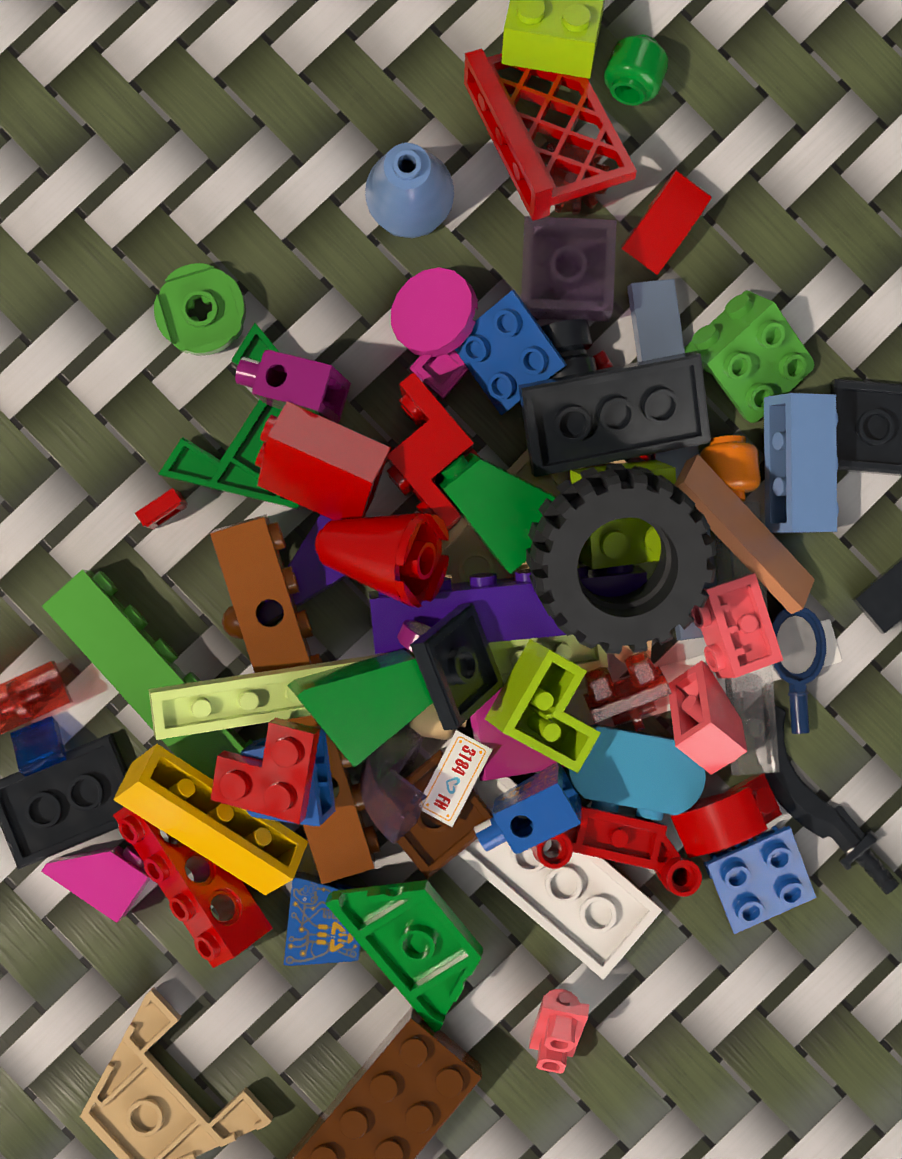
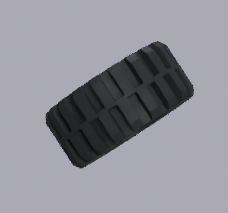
M607 464L605 471L598 472L594 467L581 471L582 479L573 484L566 479L556 487L560 494L553 501L548 498L545 499L539 508L542 514L539 523L532 522L528 536L532 540V545L526 549V563L531 570L529 578L533 589L547 614L552 617L557 627L567 636L574 635L579 644L593 649L599 644L605 653L620 654L622 646H629L633 653L647 651V642L656 639L660 645H663L673 639L669 631L679 624L685 630L695 620L689 614L695 605L703 608L709 597L703 586L705 582H714L716 567L710 562V557L716 555L715 541L707 534L710 526L704 514L695 507V503L683 491L662 475L657 476L647 468L634 465L632 469H626L622 464ZM628 517L640 518L653 526L660 537L661 554L654 573L645 584L631 593L616 597H604L593 594L583 585L577 571L578 559L583 545L594 531L610 521Z

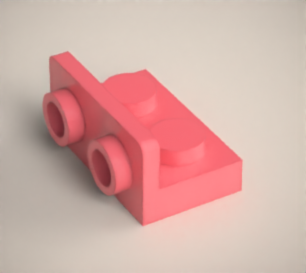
M755 573L704 589L709 594L704 607L700 608L695 605L690 613L695 619V625L702 631L706 643L704 656L709 668L715 672L717 678H737L783 661Z

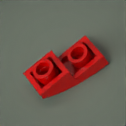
M675 170L650 203L648 211L621 245V249L658 275L712 199V196L678 170Z

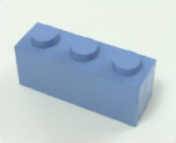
M788 393L764 397L765 526L771 533L837 532L839 506L837 502L838 458L836 426L838 414L836 411V395Z

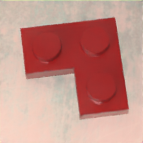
M275 717L268 723L263 760L224 750L217 755L211 800L300 824L306 818L320 729Z

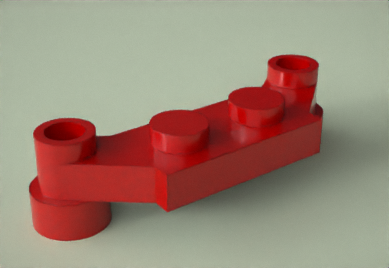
M581 805V824L549 839L551 840V847L545 852L543 847L547 841L530 848L535 859L551 869L565 866L571 859L573 852L652 869L663 886L671 893L680 897L694 894L702 882V874L699 867L694 862L681 857L667 838V825ZM678 869L677 875L673 878L674 871Z

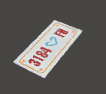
M456 730L416 808L453 827L493 749Z

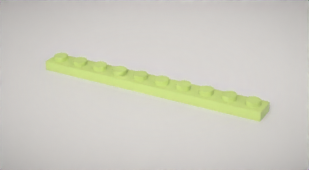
M574 635L531 638L533 641L586 671L608 668L607 653L599 644L590 649L579 644ZM530 639L489 643L504 684ZM406 651L415 658L412 651ZM384 654L148 689L154 736L156 740L266 723L275 717L285 720L310 716L311 714L287 686L294 679Z

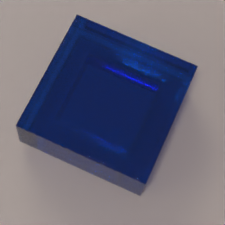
M53 716L10 733L18 770L25 777L67 760L59 724Z

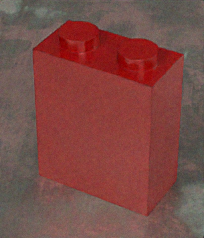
M287 401L278 417L270 415L261 433L260 440L264 443L255 462V465L261 468L257 486L332 520L364 518L375 497L391 447Z

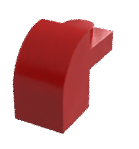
M761 773L750 776L724 793L698 799L687 811L679 815H671L670 817L688 858L717 852L744 842L767 830L766 824L782 815L765 774Z

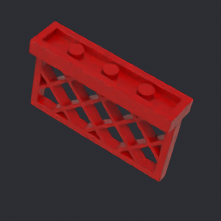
M482 48L465 53L464 85L532 221L550 216L552 205L636 178L637 170L588 78L501 64L502 53L486 57ZM511 67L524 73L517 84L501 78L497 71ZM532 75L554 82L548 94L526 87ZM561 85L579 91L581 99L578 105L555 97ZM520 98L541 105L536 118L517 111L515 106ZM549 108L572 116L566 129L543 121ZM579 119L597 125L600 132L596 139L573 131ZM537 132L560 140L554 153L535 146L533 140ZM567 143L590 151L584 163L561 155ZM600 154L614 159L619 168L606 172L591 165L596 155ZM558 167L577 174L578 177L573 183L556 187L551 174L554 168Z

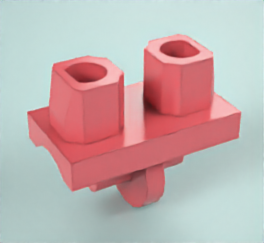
M554 989L543 996L529 1041V1049L538 1050L536 1068L539 1070L559 1074L564 1073L567 1056H574L588 1019L589 1004L580 1003L578 998L570 991Z

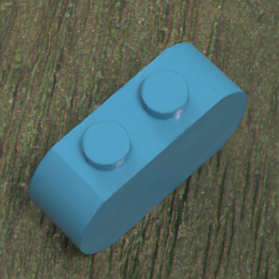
M598 724L590 725L601 732L580 771L576 773L566 767L568 777L576 790L585 799L592 800V808L608 812H618L619 805L637 808L636 816L658 821L663 820L664 813L679 815L690 809L700 798L706 779L705 770L675 747L674 738Z

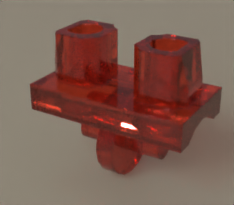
M646 651L628 656L624 660L630 677L613 683L607 667H599L586 672L584 677L587 693L583 694L594 723L611 717L614 726L631 720L636 732L643 730L645 727L641 716L657 710L654 703L655 700L672 694L660 667H655Z
M55 661L45 663L0 684V735L73 702Z

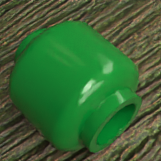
M643 34L627 36L620 39L614 46L604 72V82L612 96L623 104L637 106L656 97L661 89L668 69V56L665 50L651 36Z

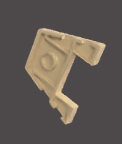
M155 987L145 995L141 1006L96 1085L80 1118L118 1159H196L197 1156L218 1146L223 1147L236 1141L238 1137L268 1126L274 1116L247 1087L239 1092L213 1118H210L152 1056L148 1049L181 1018V1015Z

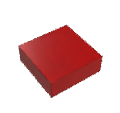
M171 488L135 512V515L144 527L155 529L187 508L186 505L188 503L180 491Z

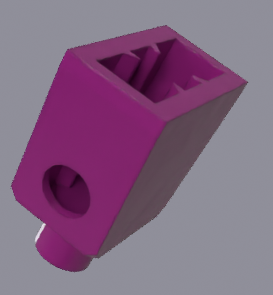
M272 350L264 351L261 362L243 357L237 366L235 375L237 384L252 388V394L269 406L283 409L288 401L339 424L351 382L332 365Z

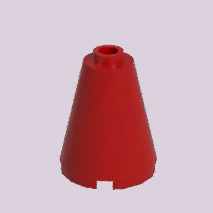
M425 512L331 520L318 532L315 540V549L323 565L405 605L419 608L423 607L421 605L422 601L431 602L436 597L444 582L449 556L441 554L442 540L449 541V534L443 519L436 514Z

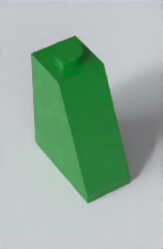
M473 453L468 454L466 457L463 454L441 471L443 475L435 482L499 564L511 574L526 562V549L532 545V540L528 534L532 522L539 523L542 517L539 511L540 506L546 498L553 501L557 496Z
M404 649L294 679L287 685L353 767H356L433 703L416 658Z

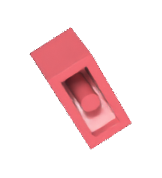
M700 661L667 684L675 747L711 775L726 765L735 762L747 752L742 719L705 662Z

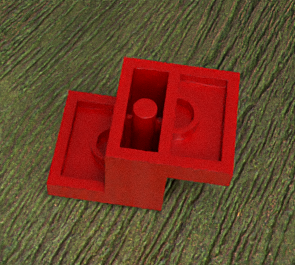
M413 372L399 384L402 398L399 399V402L402 404L400 407L417 427L422 422L425 424L388 454L387 459L391 467L386 472L405 496L412 491L421 501L416 506L419 513L425 512L438 515L444 520L447 530L450 531L461 520V514L435 485V481L442 475V470L463 454L465 456L471 451L474 443Z

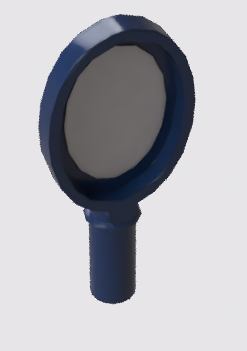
M804 607L793 614H790L784 608L772 621L783 661L772 664V667L782 680L789 683L791 733L806 734L810 733L807 683L813 681L819 675L824 665L826 656L825 632L820 620L808 608Z

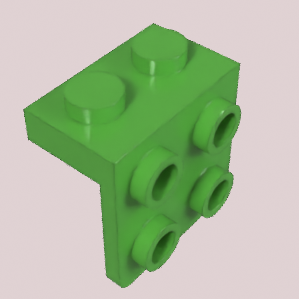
M748 290L732 298L725 306V310L709 325L700 328L693 335L692 341L684 347L685 353L697 351L701 354L702 369L713 375L742 417L750 423H756L764 416V397L788 394L814 368V360L775 302Z

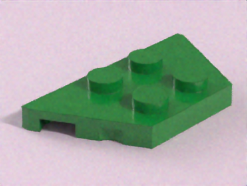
M427 880L337 890L328 894L325 902L327 907L435 1033L440 1030L444 1024L447 1012L453 1002L458 1000L468 976L473 974L482 958L483 947Z

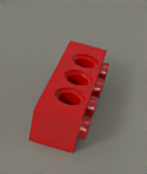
M123 807L113 814L118 822L122 837L133 845L144 862V869L147 875L159 885L169 900V906L173 915L184 923L194 939L196 950L205 960H208L212 968L235 958L273 929L242 880L167 834L168 843L161 836L159 828L129 809ZM185 867L192 872L194 881L187 876ZM211 905L216 909L219 920L212 914Z

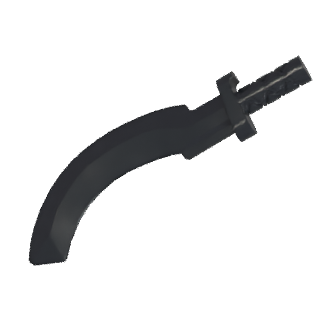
M765 699L759 701L753 724V748L760 774H765L775 799L806 829L823 839L828 836L831 837L844 851L839 862L846 870L851 869V863L856 860L864 868L865 872L874 879L873 881L878 887H881L885 895L894 891L898 887L899 882L893 878L894 876L869 849L878 840V837L871 829L863 833L842 806L832 807L816 795L800 779L786 752L784 742L786 711Z

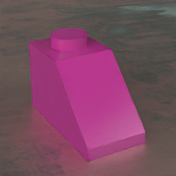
M120 846L58 857L46 863L41 871L116 923L126 916L150 880L144 869V862L135 848L127 846L125 849Z

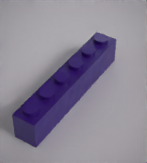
M585 564L577 565V571L583 585L590 592L599 596L616 597L626 595L637 590L647 582V572L639 565L633 566V564L595 570H588V566ZM530 568L515 571V577L497 579L496 573H477L469 576L470 582L451 583V578L445 577L436 597L431 602L422 601L421 605L423 607L419 608L405 605L378 591H369L375 654L390 653L402 649L410 651L401 645L397 638L405 620L418 621L432 627L458 605L472 602L488 643L562 636L566 634L557 627L552 617L547 614L534 591L529 575H531Z

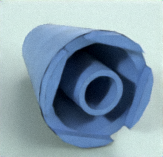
M402 143L394 146L373 166L366 181L365 198L369 213L387 232L394 236L416 238L430 234L447 218L452 209L454 185L447 167L440 159L416 144Z

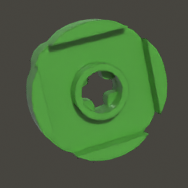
M195 263L176 269L165 279L166 283L162 286L154 302V316L162 335L177 349L196 356L212 355L226 349L234 340L241 336L246 317L245 299L235 280L228 274H225L222 270L215 269L214 266ZM202 298V301L207 305L212 304V311L207 313V319L204 321H199L197 317H189L188 313L189 310L195 308L194 300Z

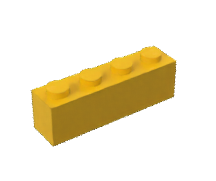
M158 744L131 763L113 799L114 801L264 895L294 879L308 844L306 839L278 821L251 817L245 809L212 801L213 779Z

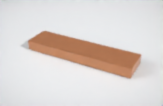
M698 454L686 460L674 485L695 503V507L704 514L713 533L751 573L756 574L757 579L790 614L802 610L815 579Z

